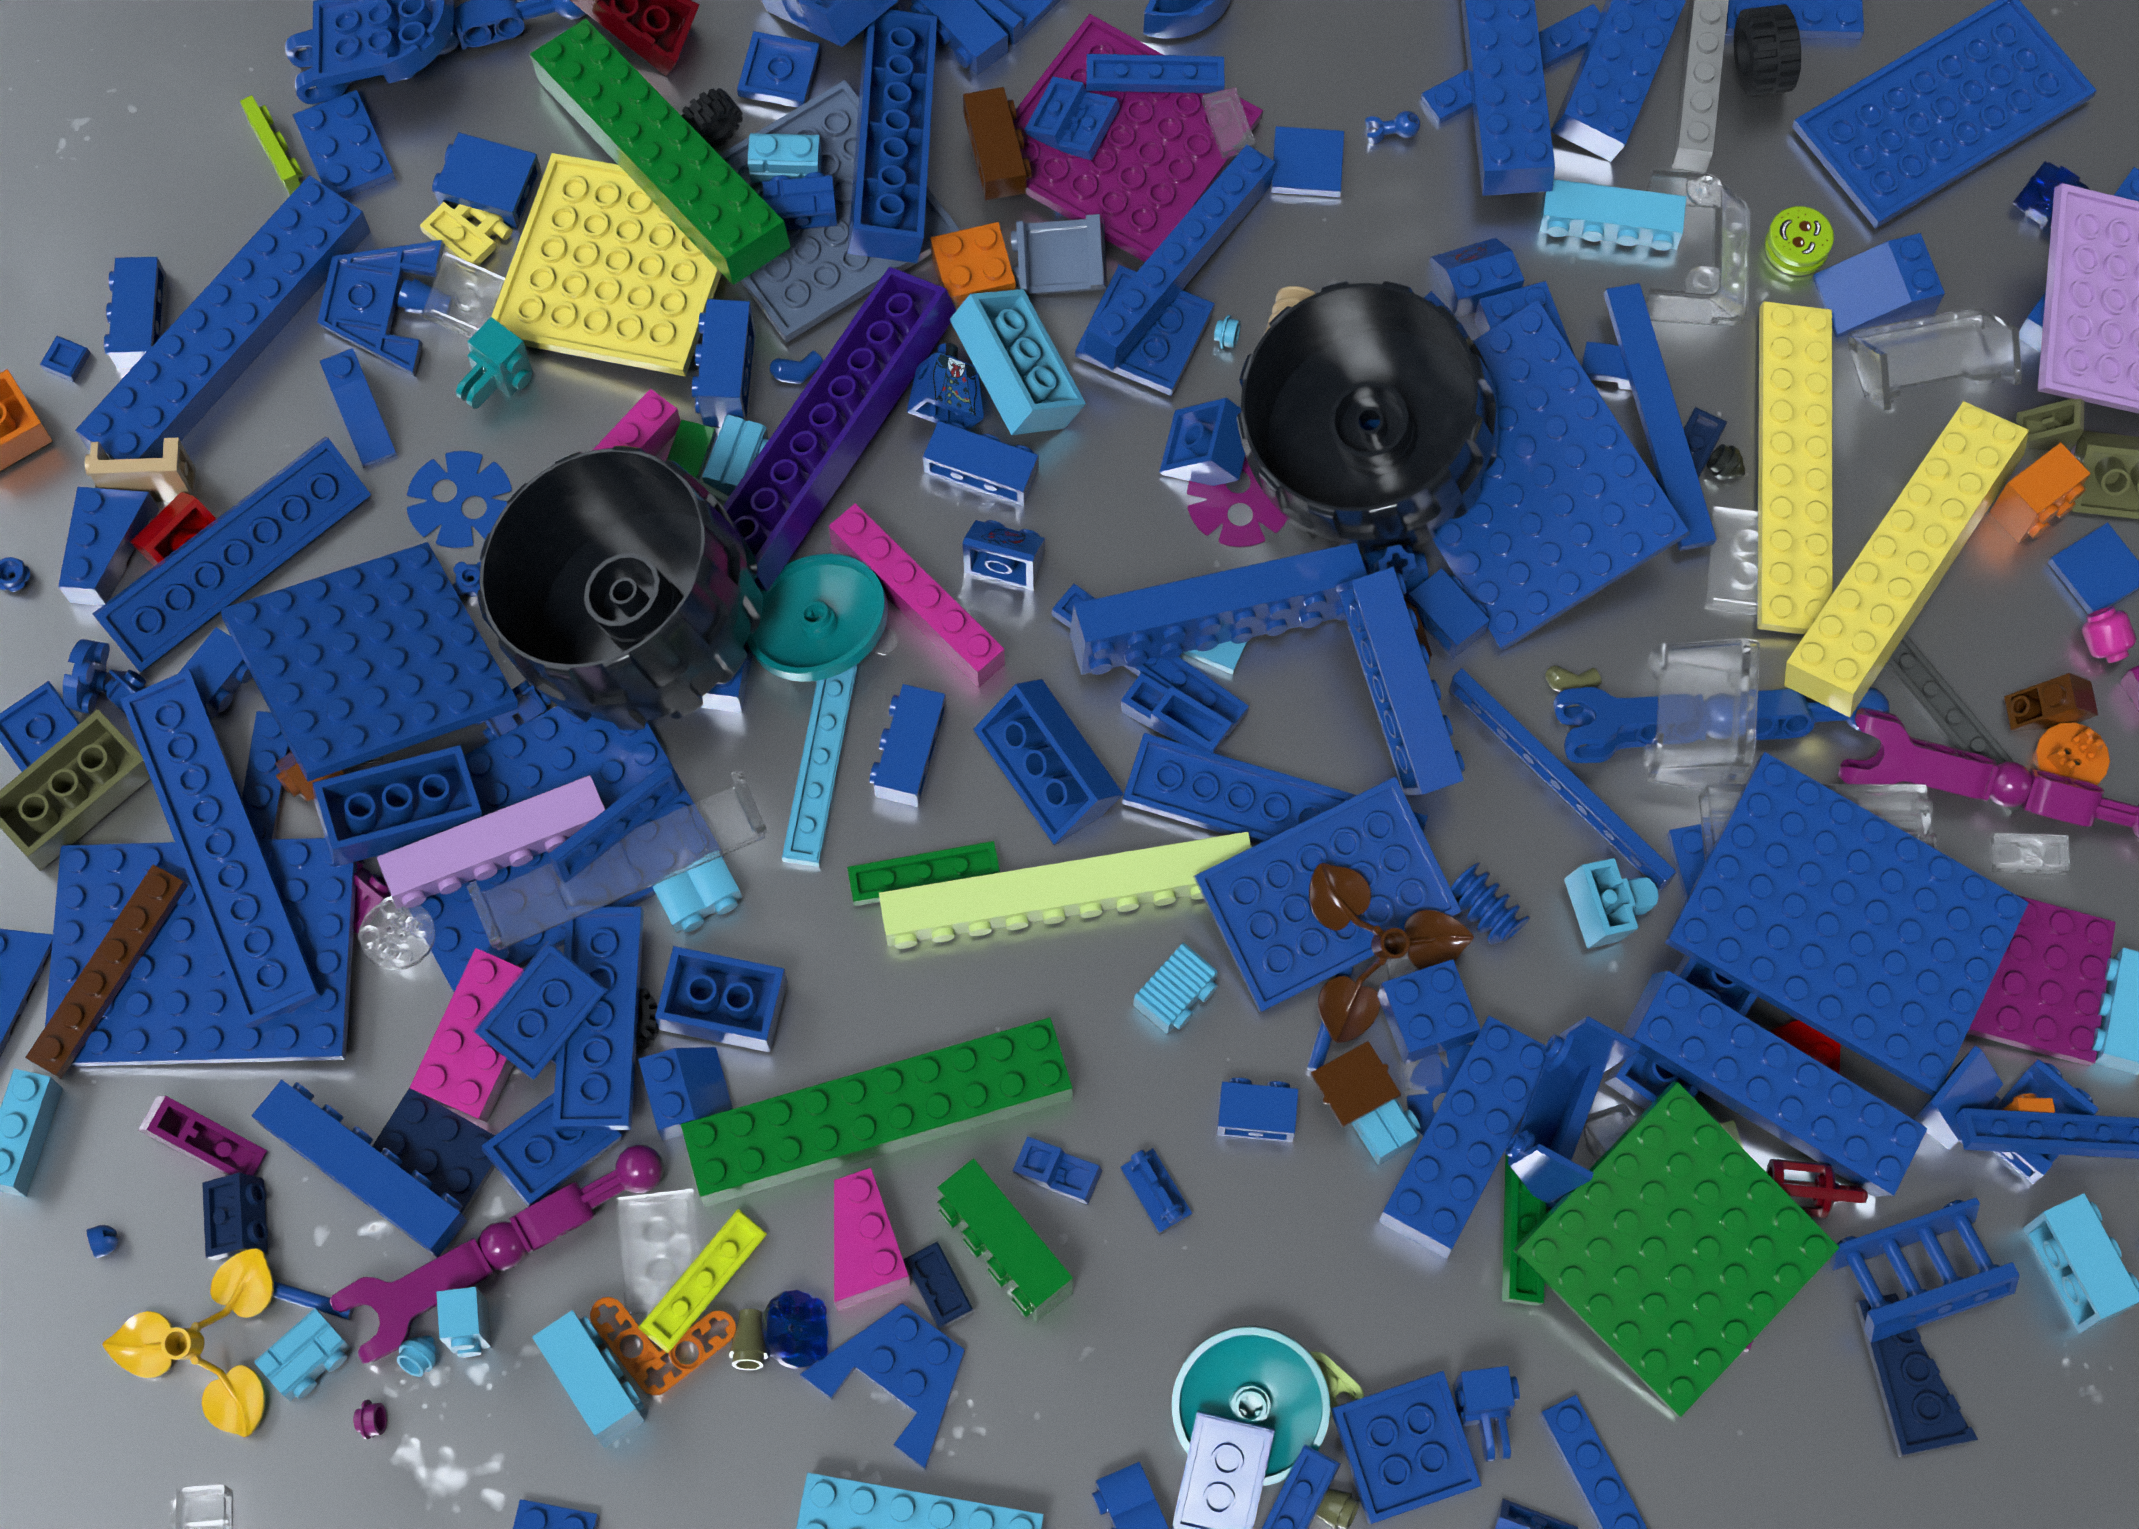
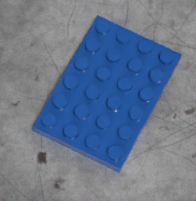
M1396 776L1193 876L1259 1012L1375 955L1371 947L1374 936L1372 932L1356 926L1351 920L1345 928L1333 931L1324 927L1315 918L1309 901V884L1316 866L1320 863L1352 869L1366 880L1371 893L1370 904L1364 913L1356 916L1369 924L1380 926L1382 930L1399 928L1405 931L1404 925L1407 918L1422 910L1439 911L1451 917L1462 912Z

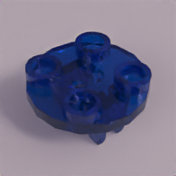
M799 1290L781 1292L769 1301L764 1311L762 1322L764 1342L769 1350V1357H774L781 1365L792 1369L809 1367L826 1357L828 1352L827 1310L821 1299L812 1298L809 1294Z

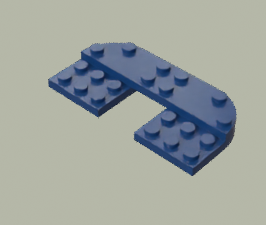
M454 0L313 1L312 81L318 89L384 75L388 84L412 78L418 71L430 64L449 41L454 24Z

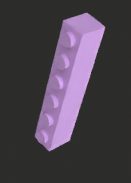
M587 776L378 856L377 860L396 909L401 907L413 908L422 904L429 896L437 893H452L458 890L463 883L473 879L480 881L491 878L499 869L510 865L513 867L522 866L530 862L533 856L546 851L548 853L552 852L602 813L605 808L591 776Z

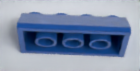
M1042 679L1015 684L973 729L1054 845L1059 844L1102 817L1124 795Z

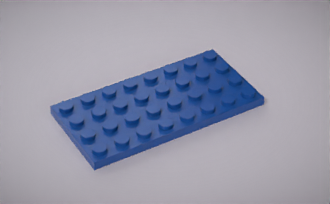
M1996 0L1794 120L1792 128L1876 229L2092 99L2097 90L2020 0Z

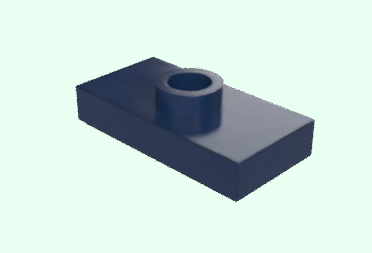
M938 1241L903 1259L939 1330L974 1312Z

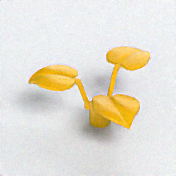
M260 1249L242 1251L227 1260L217 1270L212 1279L210 1294L216 1303L226 1305L222 1311L200 1322L192 1323L190 1328H173L170 1321L162 1314L151 1311L141 1312L127 1320L116 1333L106 1339L102 1344L104 1349L118 1365L139 1377L155 1378L169 1371L173 1360H190L192 1364L211 1371L219 1379L210 1382L203 1392L201 1404L205 1417L213 1426L220 1430L242 1437L252 1435L261 1421L265 1408V1389L262 1380L248 1366H235L226 1375L223 1369L202 1359L200 1354L203 1352L205 1341L200 1331L228 1316L232 1310L240 1317L250 1318L262 1313L268 1307L274 1293V1280L264 1252Z

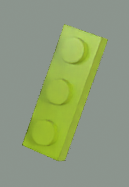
M252 95L240 100L245 115L286 190L291 195L301 185L298 179L304 175L294 157L289 160L287 159L284 152L289 150L280 131L272 132L270 125L274 124V121L265 104L259 107Z

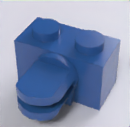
M1508 1366L1461 1372L1452 1386L1456 1410L1462 1426H1479L1484 1459L1486 1462L1495 1461V1444L1491 1423H1493L1500 1458L1502 1460L1510 1459L1511 1446L1506 1420L1511 1418L1510 1412L1515 1406V1400L1520 1399L1516 1376H1510Z

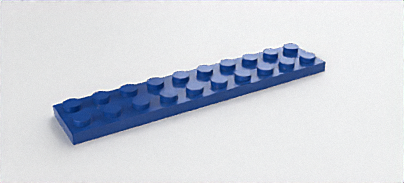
M187 669L121 698L120 701L245 1025L248 1028L255 1027L321 997L194 674Z

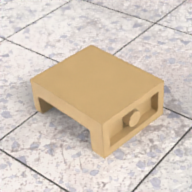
M164 438L163 458L110 460L100 442H91L90 454L85 456V471L87 476H91L95 488L145 491L151 494L155 502H171L181 492L194 496L196 468L179 438Z

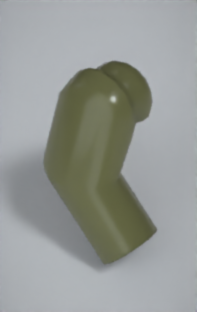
M1554 665L1548 668L1545 673V679L1549 686L1559 693L1571 688L1596 687L1602 683L1601 677L1595 668L1576 675L1560 666Z

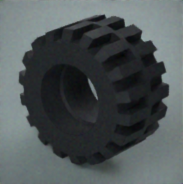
M1787 5L1743 9L1739 13L1734 30V58L1739 81L1748 96L1790 92L1797 85L1801 70V41L1797 22Z

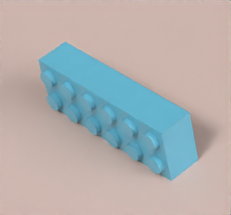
M807 1472L796 1529H1043L1044 1514Z

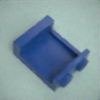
M1061 0L975 1L1008 34V42L1015 46Z
M458 132L454 144H449L446 149L445 165L442 172L436 174L432 191L435 193L439 206L443 202L447 205L449 202H454L502 216L506 225L518 230L541 174V168L535 153Z
M2037 1059L1993 1110H2002L2013 1101L2014 1097L2028 1093L2035 1094L2037 1098H2053L2055 1113L2095 1115L2099 1109L2093 1104V1099L2088 1093L2080 1088H2073L2067 1083L2055 1066L2050 1063H2043ZM1994 1151L2032 1184L2045 1175L2059 1156L2055 1154Z

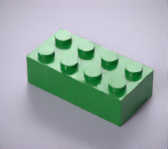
M974 1158L937 1187L939 1196L937 1205L940 1208L938 1210L940 1216L951 1229L955 1226L959 1227L964 1237L962 1240L964 1245L976 1259L980 1255L983 1256L989 1267L987 1269L988 1274L1000 1288L1006 1285L1010 1289L1013 1296L1011 1301L1024 1318L1031 1315L1038 1322L1073 1294V1277Z

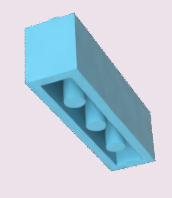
M1554 179L1552 191L1543 193L1539 232L1548 233L1554 237H1581L1591 242L1604 240L1618 242L1623 246L1643 245L1661 251L1677 250L1683 234L1686 196Z

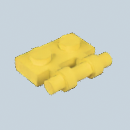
M445 202L420 224V228L425 235L433 241L442 240L445 244L444 250L472 272L496 249L495 242L490 238L491 235L497 234L503 240H507L513 232L504 223L500 215L458 204L453 209ZM474 216L481 224L475 227L467 219Z

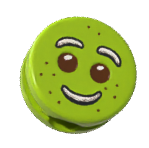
M1794 206L1784 209L1775 216L1766 235L1764 247L1767 258L1774 267L1786 274L1795 276L1811 274L1825 263L1833 245L1834 232L1828 219L1815 209L1805 206Z

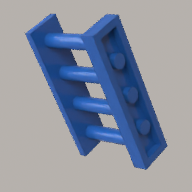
M1977 1197L1967 1201L1955 1200L1945 1205L1943 1209L1858 1238L1849 1236L1837 1243L1840 1248L1831 1256L1830 1266L1833 1271L1850 1266L1868 1300L1871 1310L1867 1312L1864 1331L1870 1343L2015 1294L2020 1277L2013 1262L2002 1266L1993 1264L1972 1226V1223L1976 1222L1980 1205ZM1957 1229L1980 1272L1964 1279L1963 1277H1958L1936 1236ZM1921 1241L1944 1284L1929 1291L1922 1289L1900 1248ZM1885 1253L1907 1294L1906 1299L1894 1303L1885 1301L1864 1260Z

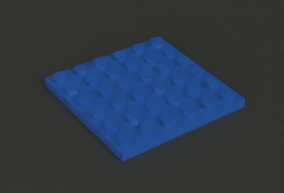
M428 542L221 609L222 619L307 782L518 709V700Z

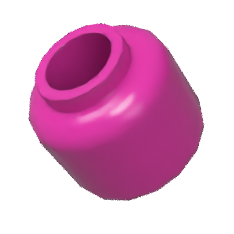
M2109 606L2096 610L2086 616L2087 621L2083 624L2081 632L2092 657L2098 659L2106 658L2108 663H2113L2129 656L2127 650L2135 645L2137 638L2126 612L2115 610L2114 606Z

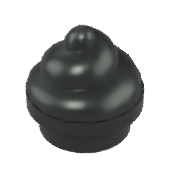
M1721 444L1711 454L1707 468L1712 470V475L1717 479H1734L1737 476L1742 477L1745 475L1743 457L1736 447H1728L1725 444Z

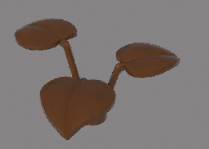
M1320 863L1316 866L1309 884V901L1315 918L1324 927L1333 931L1345 928L1351 920L1356 926L1372 932L1374 936L1371 947L1373 953L1377 956V960L1357 978L1356 982L1349 977L1338 976L1326 982L1319 993V1015L1331 1040L1336 1043H1342L1360 1036L1377 1018L1380 1009L1378 992L1371 987L1362 986V984L1380 966L1385 965L1386 960L1401 958L1408 952L1410 962L1419 970L1452 959L1455 962L1462 951L1473 941L1474 936L1458 920L1434 910H1422L1412 914L1405 922V931L1399 928L1382 930L1380 926H1374L1362 921L1356 915L1364 913L1369 907L1371 900L1370 888L1366 880L1352 869Z

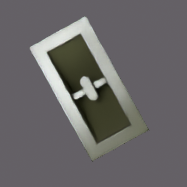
M2067 399L2017 412L2016 424L2029 430L2026 448L2050 451L2061 442L2071 452L2084 432L2085 401L2083 399Z

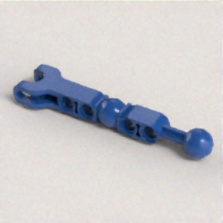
M517 0L466 1L454 8V24L450 39L439 55L450 53L455 50L459 43H461L462 50L467 49L466 47H481L514 38L523 32L525 28L524 20L554 12L567 19H580L586 13L570 0H525L521 2ZM313 29L294 34L285 43L286 56L293 65L299 68L312 67ZM312 68L297 75L295 91L297 97L302 102L317 104L341 96L353 81L318 89L317 87L308 89L315 86L312 81Z
M1582 687L1561 691L1553 702L1556 717L1562 724L1580 726L1571 729L1564 742L1566 756L1574 763L1605 762L1613 757L1616 751L1623 748L1684 745L1698 740L1705 742L1706 735L1711 739L1720 741L1734 738L1738 733L1741 740H1745L1748 737L1753 740L1799 738L1813 730L1814 722L1846 721L1854 730L1862 732L1855 722V716L1859 709L1869 708L1890 713L1889 701L1885 695L1877 688L1872 687L1869 688L1851 717L1819 702L1808 703L1806 696L1792 689L1753 691L1745 695L1738 693L1737 699H1734L1732 696L1719 694L1708 698L1704 702L1702 695L1696 698L1689 695L1616 698L1595 687ZM1574 704L1580 705V706H1575V707H1570V708L1567 707V706L1574 705Z

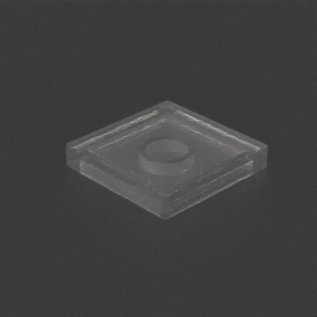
M446 252L442 258L421 317L471 338L492 316L505 277Z

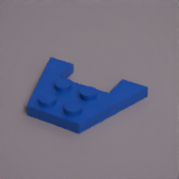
M442 240L332 256L317 323L327 331L416 376L423 343L419 339L389 335L403 272L438 278L445 244Z
M902 1303L802 1372L800 1376L832 1400L852 1372L857 1369L916 1413V1415L893 1445L897 1450L926 1470L965 1354V1349Z

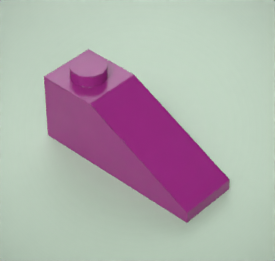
M166 1095L156 1097L138 1128L139 1132L226 1175L243 1173L253 1176L267 1152L264 1148Z

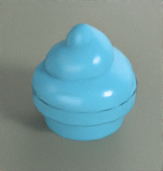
M425 1335L404 1341L399 1347V1355L397 1356L399 1366L410 1375L421 1377L425 1372H430L437 1362L433 1337Z

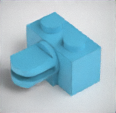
M1615 858L1583 864L1564 878L1587 949L1622 941L1639 928L1635 916L1647 913L1657 904L1659 898L1658 889L1649 878L1622 879Z

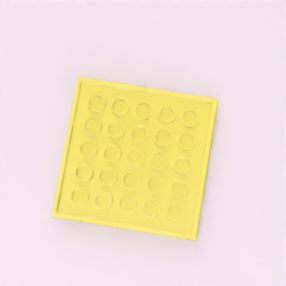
M551 153L491 317L523 340L524 345L528 347L686 377L700 337L699 314L700 312H706L707 299H713L722 273L619 165Z

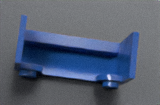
M1589 1016L1567 1028L1558 1036L1552 1035L1546 1043L1543 1054L1547 1057L1519 1131L1511 1138L1505 1154L1509 1156L1508 1165L1529 1192L1545 1203H1550L1592 1180L1593 1172L1571 1160L1604 1072L1639 1052L1641 1046L1639 1043Z

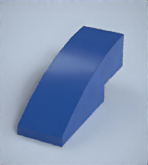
M1142 672L1121 699V710L1124 714L1177 742L1213 754L1233 726L1231 721L1171 685L1168 689Z

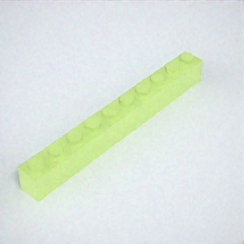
M1242 832L880 892L879 898L887 946L895 945L899 949L910 948L917 945V941L932 939L933 942H946L952 940L954 935L969 933L970 936H982L989 934L992 931L991 929L1006 927L1008 930H1018L1027 927L1030 922L1042 920L1045 924H1054L1064 921L1066 916L1078 914L1083 918H1090L1102 914V910L1117 908L1120 912L1137 909L1139 904L1154 902L1155 905L1159 906L1168 905L1175 902L1176 898L1191 896L1192 899H1204L1193 876L1250 848L1249 833Z

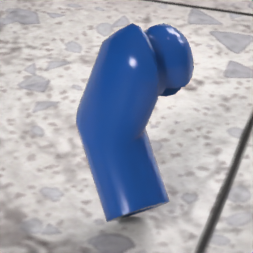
M815 351L810 352L800 362L776 358L771 362L769 370L781 382L801 384L818 370L823 359Z

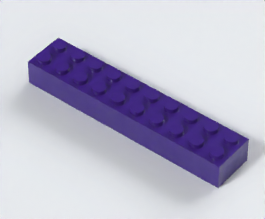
M888 267L723 505V508L730 515L755 556L758 572L754 582L758 588L764 591L769 590L915 376L918 365L926 360L950 325L949 319L956 312V309L946 288Z

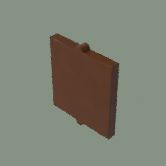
M1369 1041L1310 1073L1324 1096L1323 1103L1330 1106L1342 1128L1401 1096L1400 1091L1387 1072L1389 1066L1382 1064Z

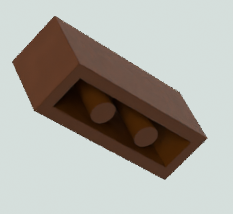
M1004 87L963 94V115L985 201L1025 194L1026 179H1031L1032 174L1029 159L1022 158L1020 151L1024 149L1021 129L1014 128L1013 121L1016 120V109L1013 99L1007 100Z

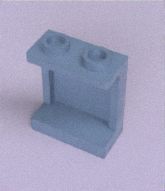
M1100 214L1086 215V219L1041 223L1016 221L1017 231H1011V245L1013 252H1018V266H1013V275L1016 287L1024 289L1027 296L1107 289L1104 219Z

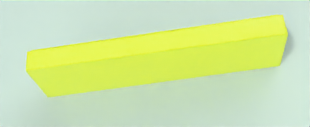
M737 1209L638 1328L666 1353L671 1351L767 1233L742 1211Z

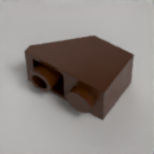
M2071 673L2004 696L2010 728L2014 732L2049 729L2059 723H2078L2098 716L2091 681Z

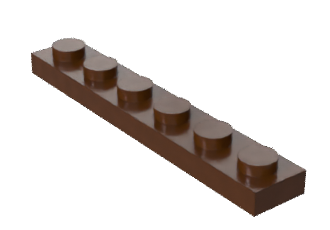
M154 864L151 866L26 1055V1059L62 1079L188 885L184 881Z

